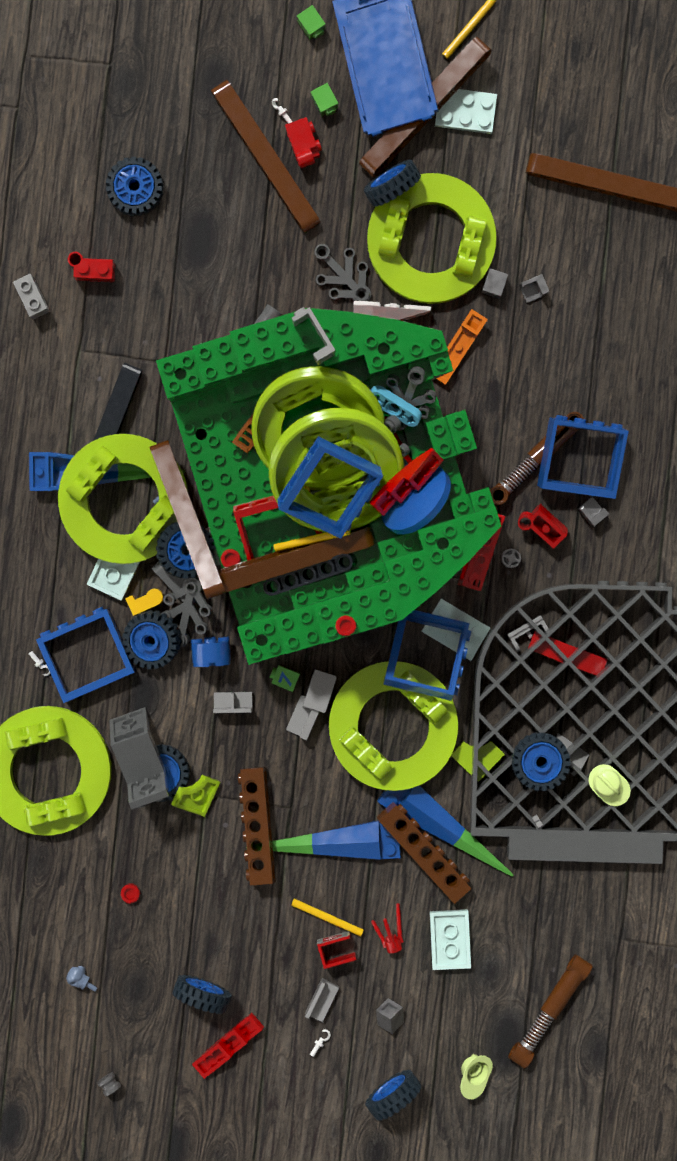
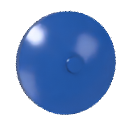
M438 467L419 491L413 488L402 503L396 501L387 513L382 516L384 524L396 534H409L427 525L441 511L448 499L451 488L448 474L441 467Z

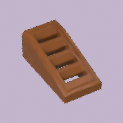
M253 414L232 441L233 444L247 454L252 450L254 444L253 440L244 433L247 431L252 435V431L248 427L250 424L252 425ZM242 437L250 443L249 446L242 443L240 438Z

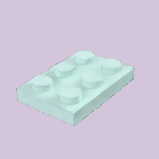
M458 89L439 112L436 113L435 127L492 134L497 94Z
M98 559L87 585L122 601L140 562L119 564Z
M440 599L432 612L433 615L470 623L468 630L471 631L469 642H465L464 647L468 648L466 658L471 661L490 627ZM428 625L424 626L422 629L423 633L457 652L461 633Z
M468 910L430 911L432 969L471 968Z

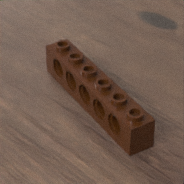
M266 767L240 769L238 783L242 785V792H240L239 798L244 809L241 812L242 823H245L243 841L247 845V850L244 851L245 862H248L246 879L250 881V886L273 884L276 882ZM251 782H254L257 785V791L255 793H252L249 790V784ZM253 801L259 805L257 812L252 811L250 808V804ZM253 821L260 823L261 828L259 831H255L252 828ZM255 840H259L262 843L261 850L254 848ZM257 859L264 863L262 870L257 869L255 866Z
M393 801L377 816V819L455 904L472 889L468 884L470 880L464 873L459 874L456 871L458 867L451 859L447 861L444 858L445 852L438 845L434 847L431 843L433 839L426 831L422 833L418 829L420 827L419 823L414 818L409 819L405 815L408 811L401 804L397 806ZM399 820L405 821L404 826L400 828L396 827V823ZM411 834H417L415 841H408ZM424 848H430L427 855H421V851ZM436 862H442V866L439 869L433 868ZM454 875L455 878L452 882H446L448 876Z

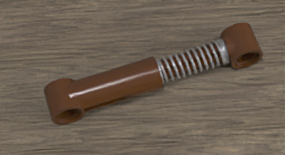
M571 412L566 415L568 417L567 420L570 417L584 419L579 412ZM557 425L556 436L564 428L567 431L554 442L552 456L580 428ZM546 436L527 453L528 458H525L523 463L518 465L516 470H513L511 475L506 477V480L503 479V482L490 489L494 505L505 503L511 495L513 488L515 489V486L518 487L517 484H520V481L523 482L522 479L525 480L524 477H528L527 475H530V472H533L532 470H535V467H541ZM495 490H499L503 494V498L500 501H496L493 498Z
M577 954L571 958L566 971L541 1007L543 1012H541L539 1018L537 1017L538 1020H535L536 1023H533L534 1026H531L532 1029H529L530 1032H528V1035L526 1034L527 1037H524L525 1040L517 1042L512 1047L508 1055L510 1060L524 1069L528 1067L534 1057L533 1050L536 1048L535 1045L541 1040V1037L545 1034L544 1031H547L546 1028H549L548 1025H551L552 1020L558 1018L580 983L589 975L593 966L591 963Z

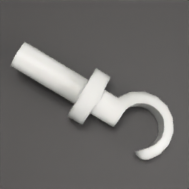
M274 98L272 105L276 110H279V116H283L287 123H291L292 120L286 113L287 109L277 106L276 101L278 99Z
M33 651L29 653L36 662V667L39 666L41 669L48 668L47 665H43V660H39ZM49 671V673L43 674V675H44V676H48V675H50L51 673H50V671Z
M322 1030V1032L328 1033V1037L325 1039L320 1037L318 1041H315L316 1045L310 1053L311 1056L314 1057L318 1049L324 1046L322 1044L323 1041L330 1039V1032L328 1030Z

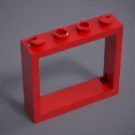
M306 486L305 488L311 493L309 486ZM274 496L233 506L234 516L247 560L254 559V555L242 517L278 508ZM315 530L316 534L322 533L321 531Z
M498 514L501 527L471 560L463 566L457 585L481 591L505 516Z

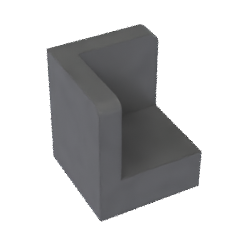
M490 269L481 293L500 299L508 274Z
M542 274L519 285L527 303L550 292Z
M593 497L578 508L579 512L592 527L609 515L606 509L601 508Z
M389 998L376 1010L378 1026L391 1034L404 1023L403 1007Z

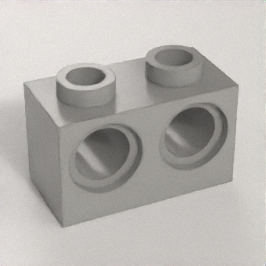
M31 274L13 282L30 318L34 320L50 312L35 278Z

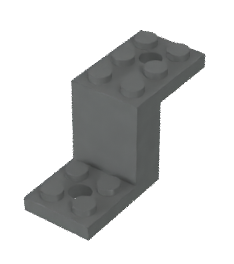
M146 707L110 719L111 747L127 783L128 801L131 810L142 808L154 801L164 800L169 796L166 769L150 732Z

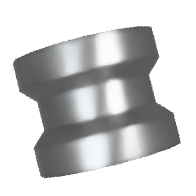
M507 549L501 554V563L505 567L514 568L521 562V555L515 549Z
M113 1072L97 1082L98 1086L103 1088L105 1096L112 1094L121 1087V1084L115 1080Z

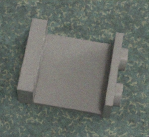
M302 307L294 312V317H292L294 327L309 318L325 345L324 348L313 354L317 365L333 357L335 349L310 307L306 310Z

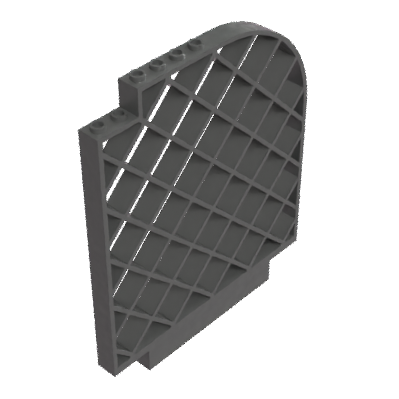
M598 581V584L552 586L523 598L498 619L482 645L475 670L470 801L471 836L507 837V857L509 860L662 864L663 841H677V823L662 808L677 793V782L657 801L649 795L639 782L659 763L677 781V774L664 761L677 747V737L657 754L640 736L661 716L677 732V725L665 713L677 702V691L659 706L642 688L662 669L677 683V675L667 666L677 655V646L661 659L644 641L664 621L677 634V626L669 618L671 614H677V606H674V609H672V587L667 586V583L655 582V586H648V582H636V585H628L629 582L617 581V585H609V581ZM565 589H590L569 610L553 594L554 591ZM598 589L637 590V592L616 611L598 592ZM645 590L665 591L664 612L645 593ZM544 594H548L565 612L546 632H543L520 608ZM595 595L612 615L591 634L573 614ZM642 596L658 613L659 617L638 635L621 615ZM515 611H518L541 636L520 656L497 633L502 624ZM570 618L588 638L567 658L548 637ZM615 620H618L635 639L614 658L596 638ZM494 636L516 658L495 679L483 667L485 655ZM546 641L564 662H561L541 680L524 660ZM593 642L611 662L589 681L572 661ZM641 644L657 661V664L643 678L636 682L619 663ZM521 664L539 684L517 703L499 683ZM566 666H569L586 685L564 704L547 684ZM616 667L633 687L612 706L594 686ZM482 671L490 679L491 683L480 693ZM497 687L514 707L492 726L479 712L480 701ZM544 688L562 708L540 728L522 708ZM592 690L609 709L587 729L570 709ZM639 691L656 711L635 730L618 710ZM519 711L537 729L535 733H545L564 714L568 713L584 730V733L567 748L569 756L590 737L607 755L597 766L609 765L611 762H614L630 779L628 782L630 790L636 786L653 805L636 821L630 824L614 806L605 803L583 823L567 804L587 785L590 786V773L585 776L570 760L571 767L583 779L562 799L552 789H548L558 803L540 821L544 826L564 807L581 825V828L543 826L538 828L532 816L520 804L534 789L525 787L514 798L496 779L512 764V755L491 774L478 760V749L495 734L514 753V748L500 735L498 730ZM615 715L629 729L631 734L610 753L593 733L611 716ZM479 718L490 729L480 739ZM638 739L654 758L633 777L616 758ZM479 766L488 777L477 787V770ZM494 782L511 801L489 820L477 808L476 801L477 796ZM517 806L534 824V827L495 825ZM612 809L629 828L603 829L591 827ZM659 810L676 830H640L639 828ZM476 813L487 825H476Z

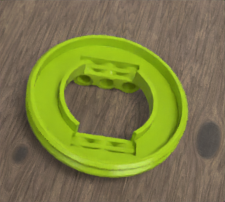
M421 174L419 181L413 187H410L408 191L403 192L402 195L397 196L396 199L390 200L388 203L375 206L369 221L367 235L369 257L380 279L398 295L419 303L435 304L448 302L469 292L486 274L496 247L494 219L481 195L464 181L445 174ZM423 205L443 206L455 213L464 226L455 265L446 271L439 273L418 271L407 264L399 252L408 213Z
M311 366L287 372L274 380L263 391L257 401L251 428L256 452L264 465L269 469L271 453L279 437L283 434L282 423L285 412L319 395H322L323 401L331 402L341 408L365 412L384 424V413L378 399L362 381L349 373L335 368ZM351 438L334 443L372 462L363 449L352 444ZM324 453L305 482L304 487L309 486L310 490L315 491L331 490L339 486H348L361 479L367 473Z
M329 408L300 418L283 432L271 453L269 479L273 496L278 504L277 499L308 453V447H312L318 436L329 442L351 438L352 444L363 449L370 457L372 463L381 467L383 477L380 480V486H376L371 499L391 478L404 468V462L395 436L380 420L359 410ZM364 481L353 485L339 486L331 490H321L314 495L303 485L294 502L337 522ZM365 502L361 514L358 518L355 517L350 529L354 530L368 525L379 518L381 514L369 502ZM285 513L293 521L297 522L298 524L316 531L325 532L311 524H308L292 515Z
M109 435L84 446L68 463L59 485V512L70 537L88 554L103 561L119 564L135 563L149 559L157 554V540L160 538L161 532L167 526L177 522L150 450V446L157 443L137 435ZM121 463L133 464L145 470L153 478L159 493V501L138 525L137 529L132 534L125 535L110 532L98 524L91 513L88 497L112 465ZM178 465V468H179V470H180L181 476H182V478H183V481H184V483H185L186 489H187V491H188L187 483H186V480H185V476H184V474H183V472H182L180 466Z
M381 662L360 670L342 686L331 708L329 734L338 760L354 778L377 789L390 791L406 790L427 782L446 765L457 740V712L453 700L450 701L383 685L388 662ZM396 663L393 677L446 689L434 675L425 669L410 663ZM400 691L428 719L429 728L426 741L422 748L408 759L395 762L388 761L358 732V719L362 708L372 697L382 692Z
M54 706L30 708L7 719L0 725V817L21 831L44 836L62 834L85 823L103 803L111 781L110 754L101 734L81 715L71 710ZM60 738L67 742L78 755L81 764L79 785L72 795L39 803L32 802L18 790L14 782L12 768L15 755L22 747Z

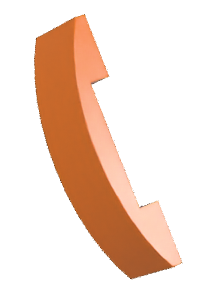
M471 309L447 347L453 371L436 379L444 384L448 382L488 320L487 318Z

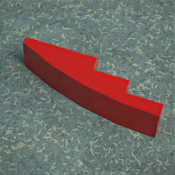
M430 448L391 478L371 499L369 504L379 514L384 516L396 501L402 503L413 488L419 491L443 462V459L433 448Z
M534 632L529 647L541 637L538 632ZM548 637L567 658L578 649ZM546 641L534 650L536 653L562 663L564 662ZM584 650L572 663L576 668L597 676L605 668L608 659Z
M250 1013L192 1063L193 1067L205 1079L228 1061L234 1053L245 1046L251 1038L262 1031L264 1026L253 1013Z

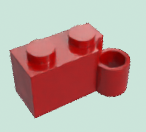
M307 117L286 124L285 130L300 168L314 164V159L320 157L319 151H322L319 140L314 139L313 133H315L312 121L308 122Z
M76 251L68 255V263L74 268L73 277L76 281L115 282V262L113 260L88 259ZM80 256V263L73 265V257Z
M539 504L532 513L522 512L518 519L520 529L529 530L531 528L553 549L568 533V528L542 504ZM528 518L531 523L524 524L521 519Z

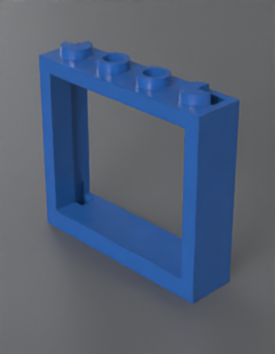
M556 415V418L550 417L537 486L548 490L616 499L629 431L622 428L623 425L616 423L606 426L604 425L605 422L593 420L592 424L586 423V419L575 418L572 421L567 420L568 417ZM557 425L616 434L606 487L548 479Z
M318 436L277 499L278 508L341 539L345 532L350 530L355 517L358 518L361 514L365 502L370 501L376 486H380V480L383 477L381 467ZM324 453L369 474L337 522L294 502V499Z
M98 608L92 611L93 615L87 618L86 615L75 618V623L71 625L68 622L57 626V631L52 633L50 630L39 634L41 638L36 639L63 703L136 672L131 659L128 657V652L126 653L124 650L126 647L125 645L123 646V640L109 609ZM104 617L126 668L67 693L45 642Z
M417 610L411 612L403 620L398 621L383 685L452 701L453 696H457L460 686L456 682L457 678L461 677L464 666L460 664L461 660L466 658L468 650L464 646L465 642L470 640L471 631L468 630L470 623ZM406 621L461 633L448 690L393 677Z

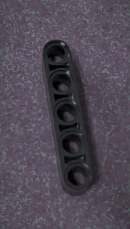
M127 363L123 364L94 440L119 434L143 369Z
M353 553L340 554L332 557L330 560L267 579L264 582L263 589L267 595L274 596L351 570L356 566L357 558ZM344 556L350 560L349 567L343 565L342 560ZM326 563L332 566L331 573L325 571L324 566ZM308 569H311L314 573L312 579H309L306 575ZM290 575H293L296 579L294 585L289 583L288 578ZM272 581H274V582L277 583V585H278L277 591L272 590V588H271V582H272Z

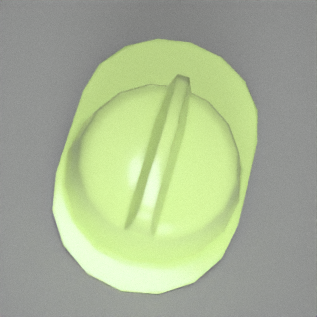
M599 765L591 771L589 775L590 787L605 803L611 806H619L628 800L631 792L630 785L616 769L609 765Z
M473 1054L463 1062L461 1067L463 1077L460 1089L465 1098L475 1099L483 1093L493 1068L489 1057Z

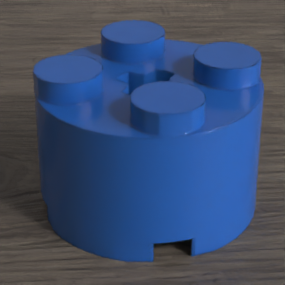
M205 637L204 641L202 639H191L193 667L231 664L229 637H218V640H216V637Z

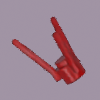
M399 903L396 904L398 936L391 933L386 918L383 919L388 935L385 938L375 921H371L382 942L383 948H386L389 954L402 950L401 943L404 942Z

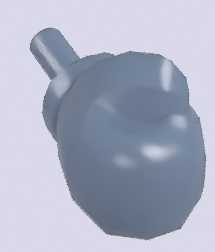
M72 967L66 977L68 984L84 989L86 986L94 992L97 990L96 986L88 982L89 977L85 975V967Z

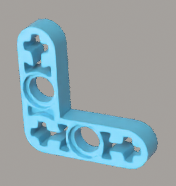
M376 385L371 388L383 411L390 415H395L408 426L415 427L418 425L422 417V413L418 408L382 386ZM391 404H396L399 409L392 407Z

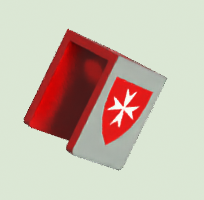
M349 931L317 940L324 969L356 960L355 952L326 960L322 948L325 945L350 939Z

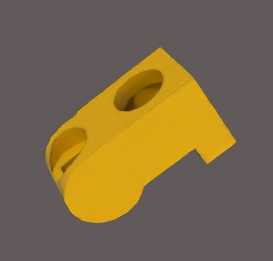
M155 588L149 590L146 595L138 599L134 595L125 599L133 616L161 604L164 594L160 589Z

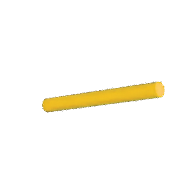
M487 0L442 53L444 58L448 59L497 0Z
M351 529L347 530L343 536L351 535ZM325 532L274 544L275 552L338 537Z
M297 899L292 901L291 906L360 937L364 929Z

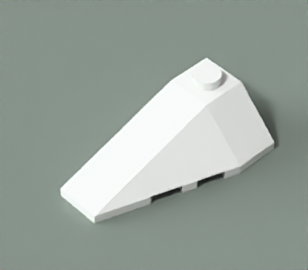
M354 301L353 306L354 313L400 321L425 315L431 311L429 306L404 305V308H400V305L390 303L385 304L383 307L380 302Z

